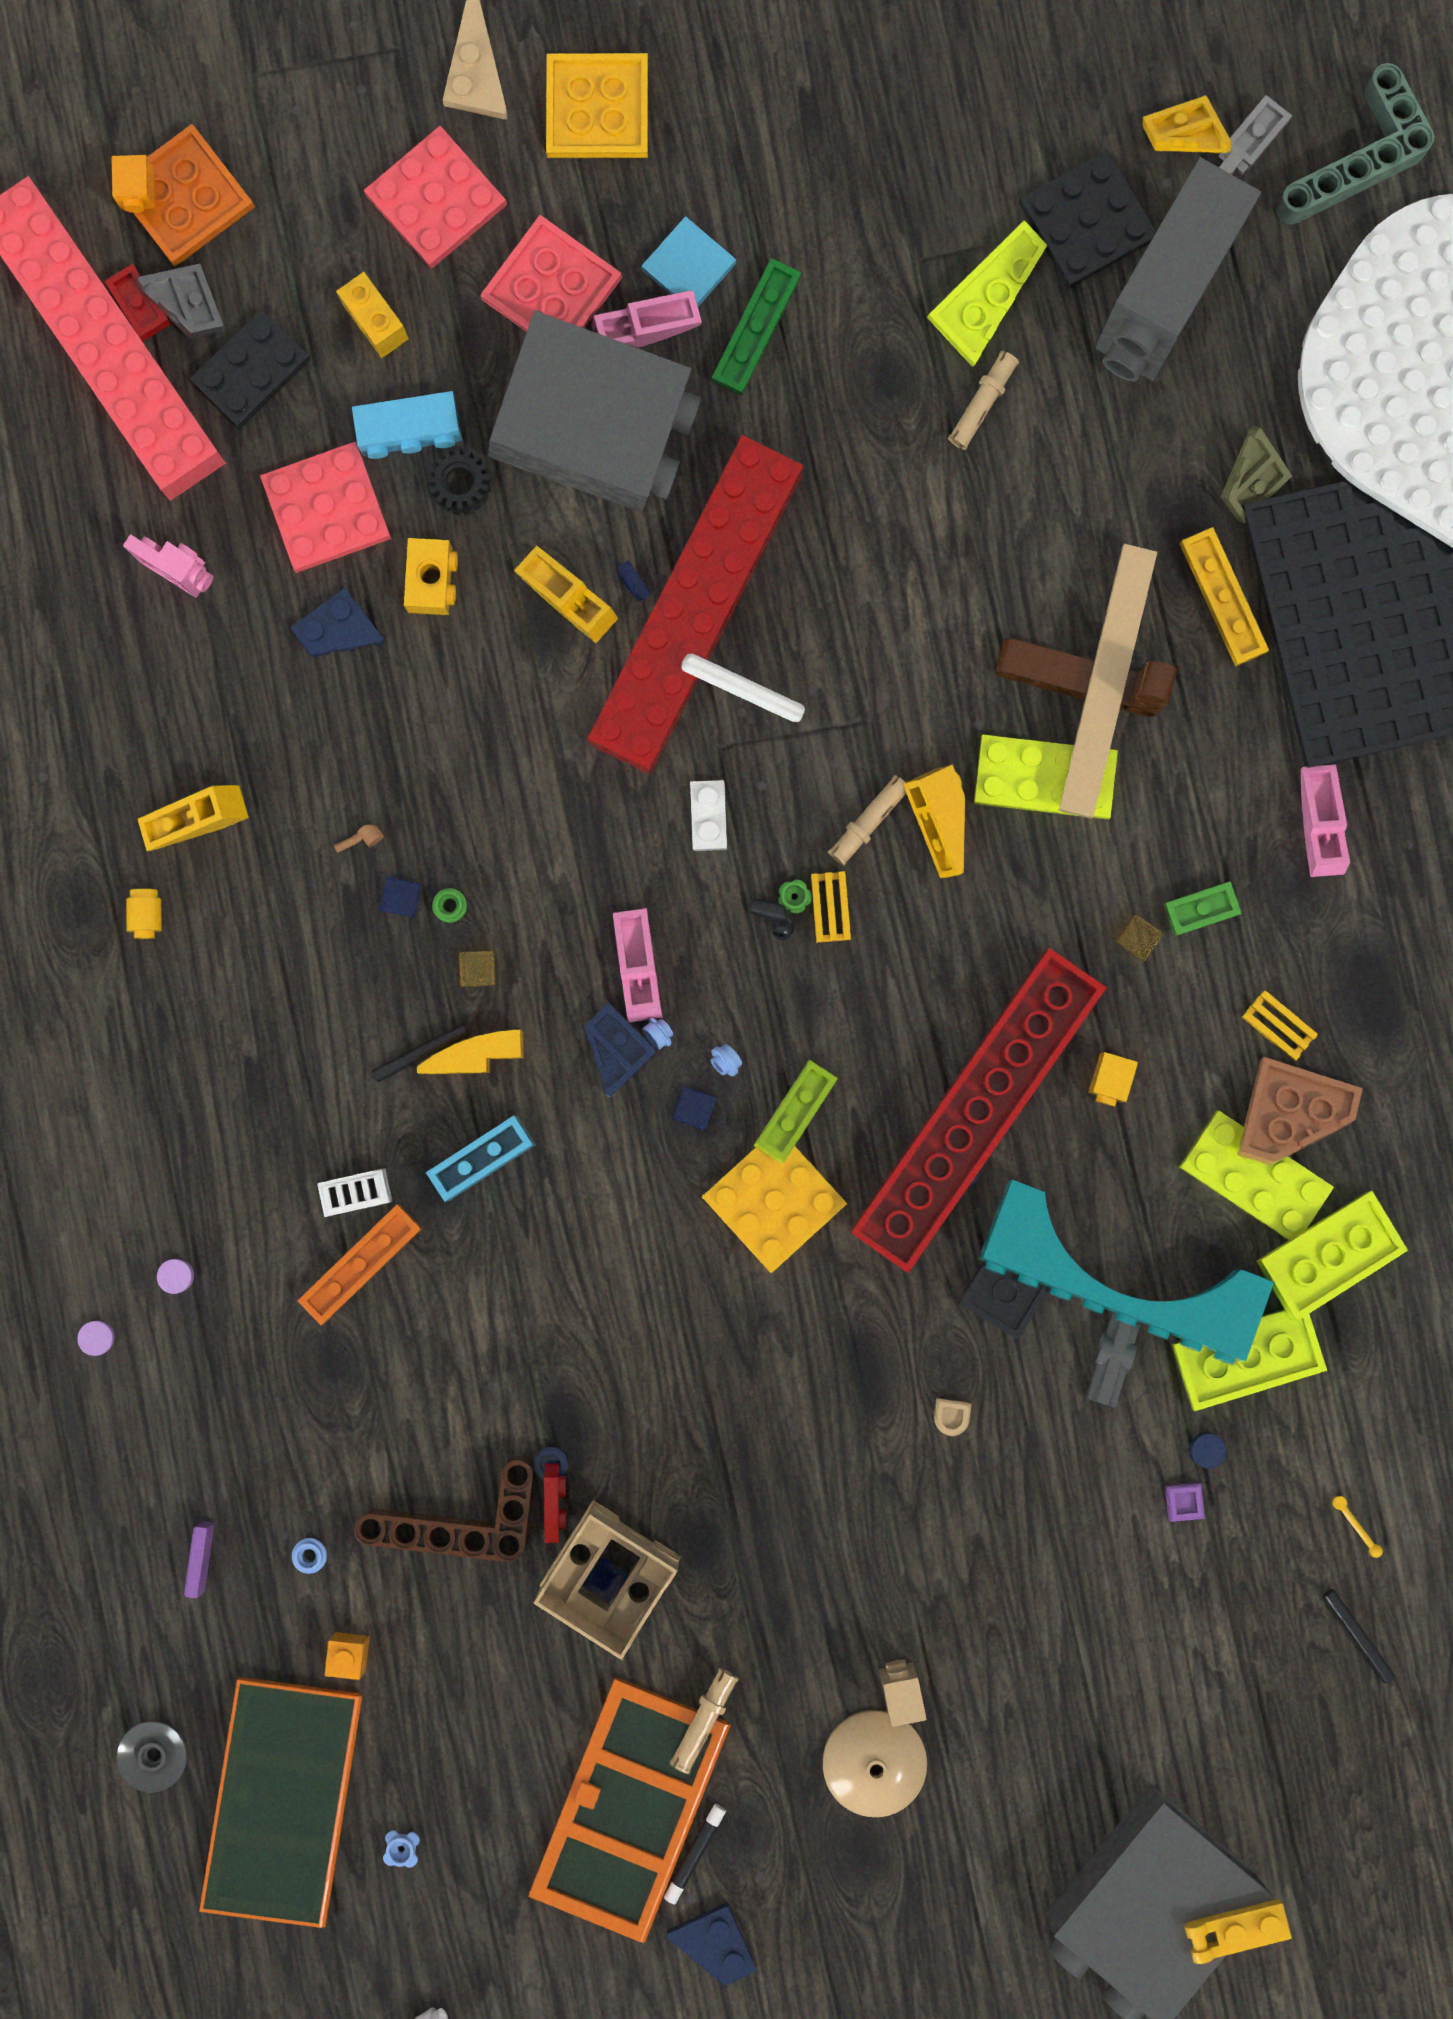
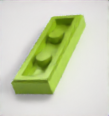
M809 1060L753 1146L783 1164L838 1078Z

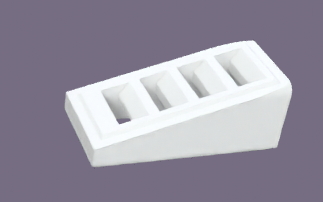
M385 1168L317 1183L324 1217L393 1202ZM374 1178L378 1196L375 1199L371 1197L368 1179ZM361 1181L365 1199L362 1202H359L355 1182ZM345 1184H348L352 1204L346 1205L342 1187ZM331 1187L336 1189L339 1207H332L329 1192Z

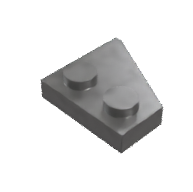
M201 264L137 277L136 284L138 288L189 339L222 331L223 323Z

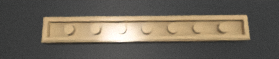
M1123 544L1058 811L1090 819L1094 817L1157 556L1156 551Z

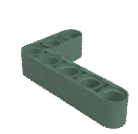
M1385 63L1378 66L1364 89L1365 99L1385 137L1287 186L1276 205V214L1280 221L1291 225L1299 223L1418 164L1426 155L1434 142V133L1402 71L1396 65ZM1378 82L1386 83L1389 89H1383L1379 86ZM1393 111L1401 112L1405 119L1396 117ZM1408 140L1416 141L1420 148L1412 147ZM1378 155H1385L1390 160V163L1382 162ZM1348 170L1357 171L1361 178L1352 177ZM1318 184L1328 186L1331 193L1321 191ZM1288 199L1297 200L1301 207L1294 208L1289 204Z

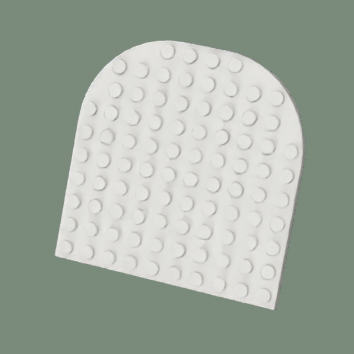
M1453 194L1423 199L1405 206L1383 220L1365 237L1309 324L1302 344L1301 363L1298 370V387L1301 407L1308 428L1315 442L1321 444L1326 454L1333 461L1331 463L1333 467L1357 488L1453 548Z

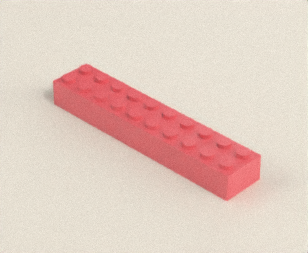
M27 176L0 195V256L160 490L171 501L225 465L224 459L30 177Z

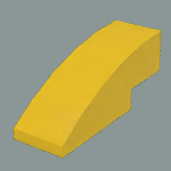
M537 545L514 570L543 599L595 643L619 619L609 605L587 589L581 580Z
M498 1031L475 1036L453 1044L418 1065L417 1073H490V1059L524 1058L523 1031Z

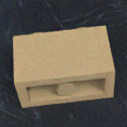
M894 1660L886 1663V1668L879 1669L891 1726L896 1727L927 1720L919 1680L913 1662L906 1664V1660Z

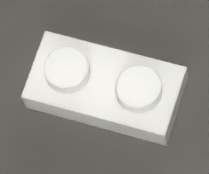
M724 780L690 782L693 851L727 850Z

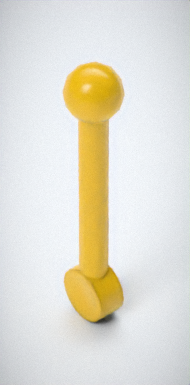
M1340 1495L1335 1496L1332 1499L1333 1507L1342 1511L1369 1547L1370 1556L1379 1558L1383 1553L1381 1546L1374 1544L1347 1508V1500Z

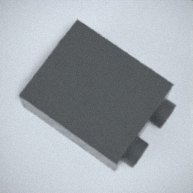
M1201 157L1199 158L1118 297L1095 349L1106 354L1102 362L1111 373L1131 382L1138 381L1141 375L1154 381L1262 191Z
M534 310L489 440L488 457L642 513L649 493L667 500L680 460L667 456L663 452L670 431L673 430L688 436L702 396L685 390L692 368Z
M1151 1784L1046 1911V1918L1055 1937L1047 1949L1055 1960L1076 1978L1081 1979L1086 1971L1091 1968L1110 1985L1102 1993V1997L1123 2019H1141L1144 2014L1150 2019H1175L1225 1958V1956L1214 1958L1211 1962L1205 1964H1195L1191 1955V1949L1193 1948L1192 1940L1187 1938L1184 1925L1193 1920L1268 1902L1274 1896L1259 1875ZM1214 1932L1208 1933L1205 1936L1207 1943L1216 1941Z

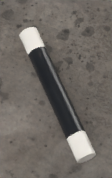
M714 1804L664 1895V1899L669 1903H677L726 1813V1809L722 1806Z

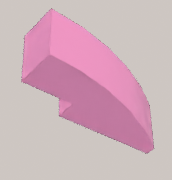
M691 290L628 303L627 309L594 315L591 326L595 333L639 348L688 331L701 325L702 321L694 291Z
M1336 764L1311 768L1302 767V813L1310 877L1343 875L1350 864V858L1345 837L1347 821Z
M647 908L613 913L628 1022L663 1018Z

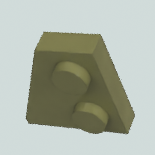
M1252 426L1249 429L1221 495V498L1236 520L1242 523H1246L1245 512L1242 508L1244 504L1271 498L1292 477L1290 471L1260 427Z

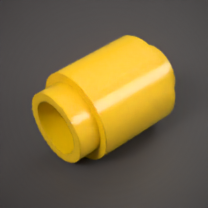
M129 890L130 898H126L127 932H134L135 939L155 938V932L162 931L161 898H158V890Z

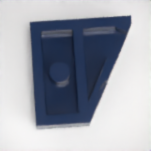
M609 1002L584 1026L605 1093L609 1098L657 1052Z
M728 1902L667 1930V1937L673 1944L725 1986L757 1971L756 1963Z

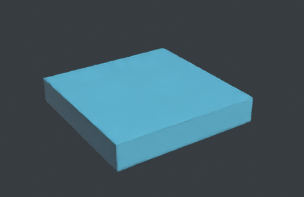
M685 216L641 268L645 274L670 295L693 290L697 306L699 307L736 265V259Z

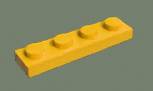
M1209 528L1180 542L1182 551L1235 667L1269 651L1214 528Z

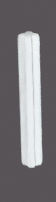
M687 654L681 666L682 670L792 722H799L804 714L805 707L802 704L695 654Z

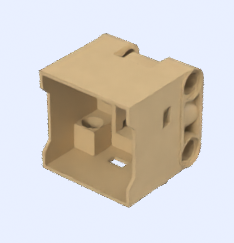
M593 1500L540 1583V1589L534 1604L622 1660L656 1603L676 1575L681 1556L655 1539L653 1542L620 1522L618 1515ZM612 1539L639 1556L640 1559L635 1562L608 1608L607 1604L582 1589L581 1586ZM577 1544H583L589 1548L590 1557L586 1560H578L573 1556L572 1548ZM636 1582H642L648 1586L649 1593L643 1598L635 1597L630 1591L631 1585Z

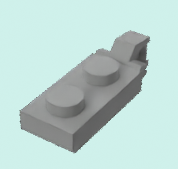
M1265 95L1230 137L1231 151L1219 154L1218 157L1223 160L1219 168L1232 175L1235 171L1243 175L1287 125L1292 115L1269 96Z

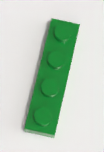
M772 258L770 259L712 376L713 383L743 396L801 279L802 272Z

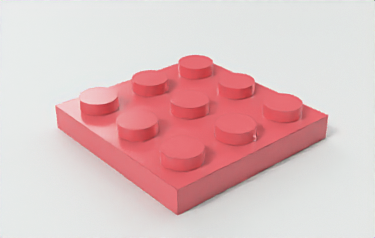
M441 126L364 189L368 199L430 269L434 268L507 206L506 199Z
M539 215L481 293L480 297L482 301L526 332L534 310L585 329L622 279V273L546 218Z
M356 441L260 475L291 564L296 573L391 539Z

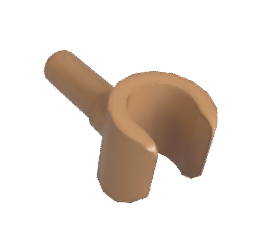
M364 825L358 830L357 834L335 844L334 848L337 852H340L360 843L362 840L370 848L380 842L384 835L377 826Z

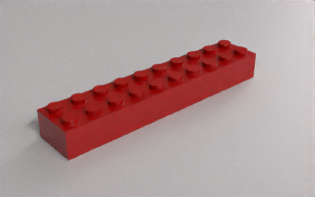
M744 435L741 436L588 736L591 746L651 775L700 679L682 670L681 666L687 654H695L709 661L802 478V464Z
M1051 948L1045 950L849 1232L909 1273L1107 987Z

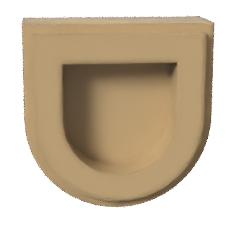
M936 1397L934 1422L937 1428L948 1436H956L963 1433L969 1424L972 1404L970 1402Z

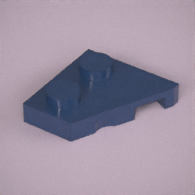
M343 588L291 627V630L312 657L329 655L334 651L345 652L355 650L356 647L373 644L378 646L385 643L383 637L346 588Z

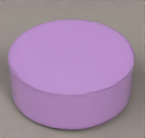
M171 1259L164 1262L157 1272L159 1286L165 1292L171 1294L186 1291L194 1279L191 1265L182 1259Z
M100 1320L86 1323L80 1329L77 1337L80 1349L91 1356H98L109 1351L115 1339L112 1327Z

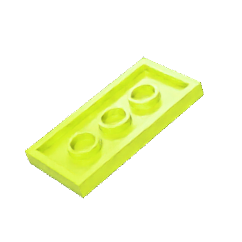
M982 735L973 804L1074 815L1058 811L1074 745ZM1109 750L1093 818H1111L1118 750Z
M1216 1110L1179 1168L1288 1241L1305 1231L1334 1187L1290 1157H1286L1272 1165H1267L1237 1155L1244 1127L1221 1111Z
M1368 1191L1256 1262L1267 1280L1274 1282L1272 1289L1290 1319L1298 1321L1408 1250L1373 1191Z
M1285 1309L1262 1315L1247 1360H1235L1233 1365L1214 1359L1215 1352L1202 1347L1201 1352H1196L1181 1346V1341L1171 1343L1193 1411L1327 1371L1310 1315L1308 1314L1298 1321H1292Z

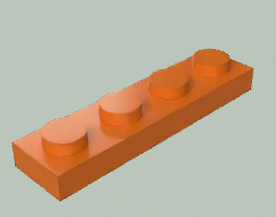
M397 1204L297 1301L321 1326L324 1325L423 1228L400 1204Z

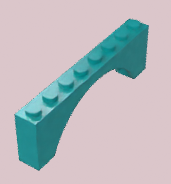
M1015 1180L1008 1181L978 1258L987 1262L985 1268L992 1272L1005 1275L1006 1270L1019 1275L1017 1281L1025 1285L1037 1288L1039 1283L1052 1288L1050 1291L1051 1295L1070 1301L1071 1296L1084 1301V1308L1100 1314L1103 1313L1104 1309L1117 1313L1115 1318L1117 1321L1134 1327L1136 1322L1150 1326L1148 1329L1150 1334L1167 1340L1169 1334L1182 1339L1181 1346L1196 1352H1201L1202 1347L1215 1352L1214 1359L1233 1365L1235 1360H1247L1274 1284L1270 1280L1240 1269L1233 1270L1216 1285L1199 1294L1174 1301H1148L1116 1292L1088 1275L1064 1249L1050 1221L1045 1192Z

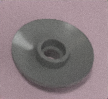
M147 1721L131 1728L120 1741L117 1750V1766L123 1779L136 1790L147 1793L160 1792L171 1787L181 1777L187 1763V1748L182 1736L172 1726L159 1721ZM151 1748H157L160 1751L161 1756L159 1759H154L150 1756Z

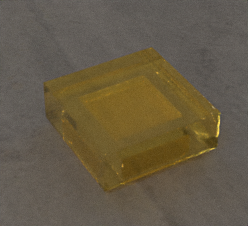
M1135 914L1115 943L1141 962H1144L1164 933Z
M494 951L459 953L461 987L496 986Z

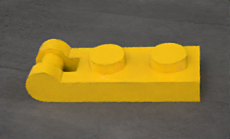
M1280 1899L1193 1920L1184 1925L1187 1938L1192 1940L1193 1948L1191 1949V1955L1195 1964H1205L1211 1962L1214 1958L1292 1939L1284 1906ZM1214 1932L1216 1941L1207 1943L1205 1936L1208 1933Z

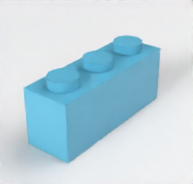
M453 391L352 407L358 448L363 456H368L371 459L383 458L388 456V452L400 450L402 453H416L425 446L435 445L436 448H448L454 446L457 441H463L457 401Z
M514 1115L427 1171L426 1174L444 1202L450 1201L536 1144L519 1117Z

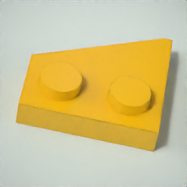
M1206 95L1143 117L1142 127L1155 151L1227 153L1231 151V140Z

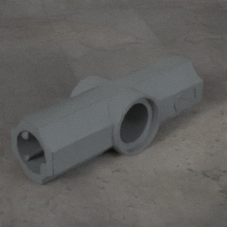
M1111 1312L1106 1332L1102 1333L1095 1352L1094 1363L1096 1365L1087 1390L1086 1399L1116 1408L1125 1375L1129 1373L1133 1365L1137 1350V1343L1135 1341L1141 1323L1136 1322L1135 1327L1115 1320L1117 1313Z

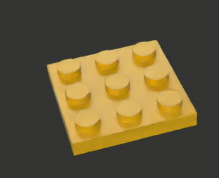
M648 53L547 54V158H648Z
M795 1146L783 1164L758 1148H754L702 1196L770 1273L775 1271L847 1205L844 1199Z

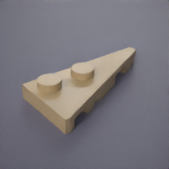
M466 0L443 96V104L446 107L507 120V109L480 0Z

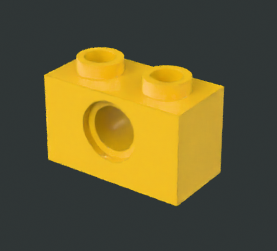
M362 272L336 291L342 305L381 359L409 340L403 324L365 272Z
M408 538L404 607L408 613L449 615V605H455L456 586L451 585V572H457L458 552L453 551L449 540ZM431 570L439 571L440 578L437 582L427 584L423 581L427 572Z

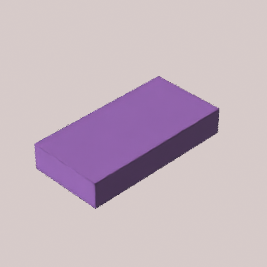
M202 1521L193 1528L184 1590L185 1597L198 1598L205 1592L215 1523Z

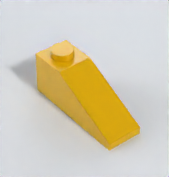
M952 764L933 769L903 783L940 878L958 876L964 873L965 795L961 787V779L955 772Z
M222 785L208 787L138 818V823L146 850L153 851L224 829L249 818L240 786Z

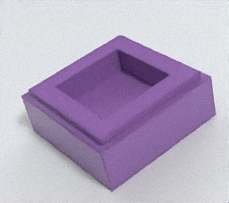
M1200 1482L1165 1485L1168 1520L1170 1522L1205 1519Z

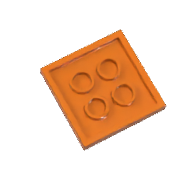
M191 124L147 157L154 168L155 208H147L143 212L133 214L172 265L176 267L254 209L255 206L198 130Z

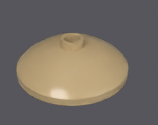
M866 1710L855 1713L838 1724L826 1742L823 1753L825 1781L835 1799L842 1806L856 1814L866 1817H884L895 1814L907 1807L917 1797L924 1784L927 1773V1757L923 1742L910 1724L892 1727L887 1711ZM875 1764L883 1768L882 1772L878 1775H873L870 1772V1768Z

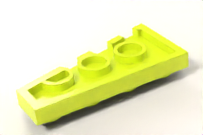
M1025 220L927 316L929 321L972 367L978 361L982 351L992 338L1002 318L1009 310L1022 285L1026 282L1047 247V244Z

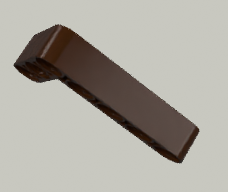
M1004 639L995 674L1009 680L1085 700L1094 661L1020 640ZM1149 661L1138 673L1129 670L1119 710L1146 717H1156L1169 704L1177 668L1166 663Z
M515 1456L503 1468L496 1523L371 1509L365 1512L356 1522L354 1527L355 1536L358 1541L367 1546L503 1562L515 1561L523 1554L528 1541L535 1482L533 1462L528 1457ZM514 1465L523 1466L528 1473L527 1480L523 1482L514 1481L510 1476V1468ZM510 1500L519 1501L523 1506V1514L517 1517L511 1516L506 1511V1503ZM365 1520H376L381 1526L380 1534H369L365 1530ZM402 1523L411 1524L415 1529V1537L412 1539L403 1538L399 1533V1525ZM436 1527L445 1528L450 1534V1541L447 1543L437 1542L433 1537V1530ZM471 1531L480 1532L485 1539V1544L481 1547L470 1545L467 1540V1534ZM506 1535L516 1537L519 1541V1549L515 1551L506 1550L501 1542L502 1537Z

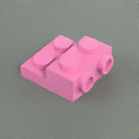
M130 534L123 545L141 564L197 598L200 592H205L213 581V575L207 572L206 567H204L205 562L197 557L198 554L182 543L175 547L167 541L162 548L145 536L140 541Z

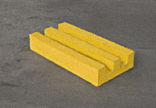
M845 871L811 874L816 943L851 940ZM832 880H838L843 934H837ZM820 881H825L830 935H823L819 892Z
M1266 990L1260 993L1241 1016L1293 1061H1296L1301 1056L1302 1051L1306 1050L1309 1043L1318 1035ZM1263 1002L1267 1003L1304 1034L1305 1037L1303 1039L1261 1004ZM1257 1011L1297 1045L1295 1049H1292L1255 1018L1253 1013Z

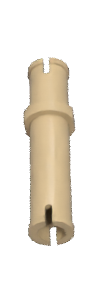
M1001 351L988 375L982 376L979 381L980 388L966 408L952 434L948 437V440L953 445L963 450L968 448V444L984 421L996 398L1001 397L1005 392L1004 385L1015 367L1019 364L1016 357L1008 352Z
M894 775L858 819L846 826L847 831L828 851L834 860L845 866L846 862L862 844L866 845L871 840L869 836L905 796L904 780Z
M718 1669V1673L707 1694L701 1696L699 1700L701 1705L674 1757L669 1762L683 1773H690L691 1767L719 1714L723 1715L726 1710L724 1704L735 1683L739 1680L737 1676L728 1670Z

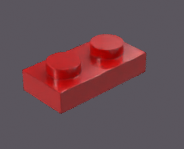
M132 263L104 282L140 339L145 341L171 323L167 316L138 288L136 284L137 277H141V275Z
M559 1463L545 1464V1543H559L560 1530H566V1508L560 1509L559 1497H566V1476H559Z

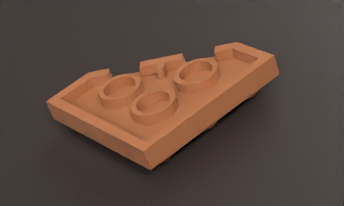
M1263 1057L1259 1063L1237 1155L1272 1165L1342 1129L1356 1120L1363 1088Z

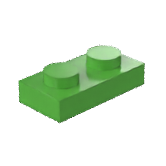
M1231 881L1163 904L1174 937L1242 914Z

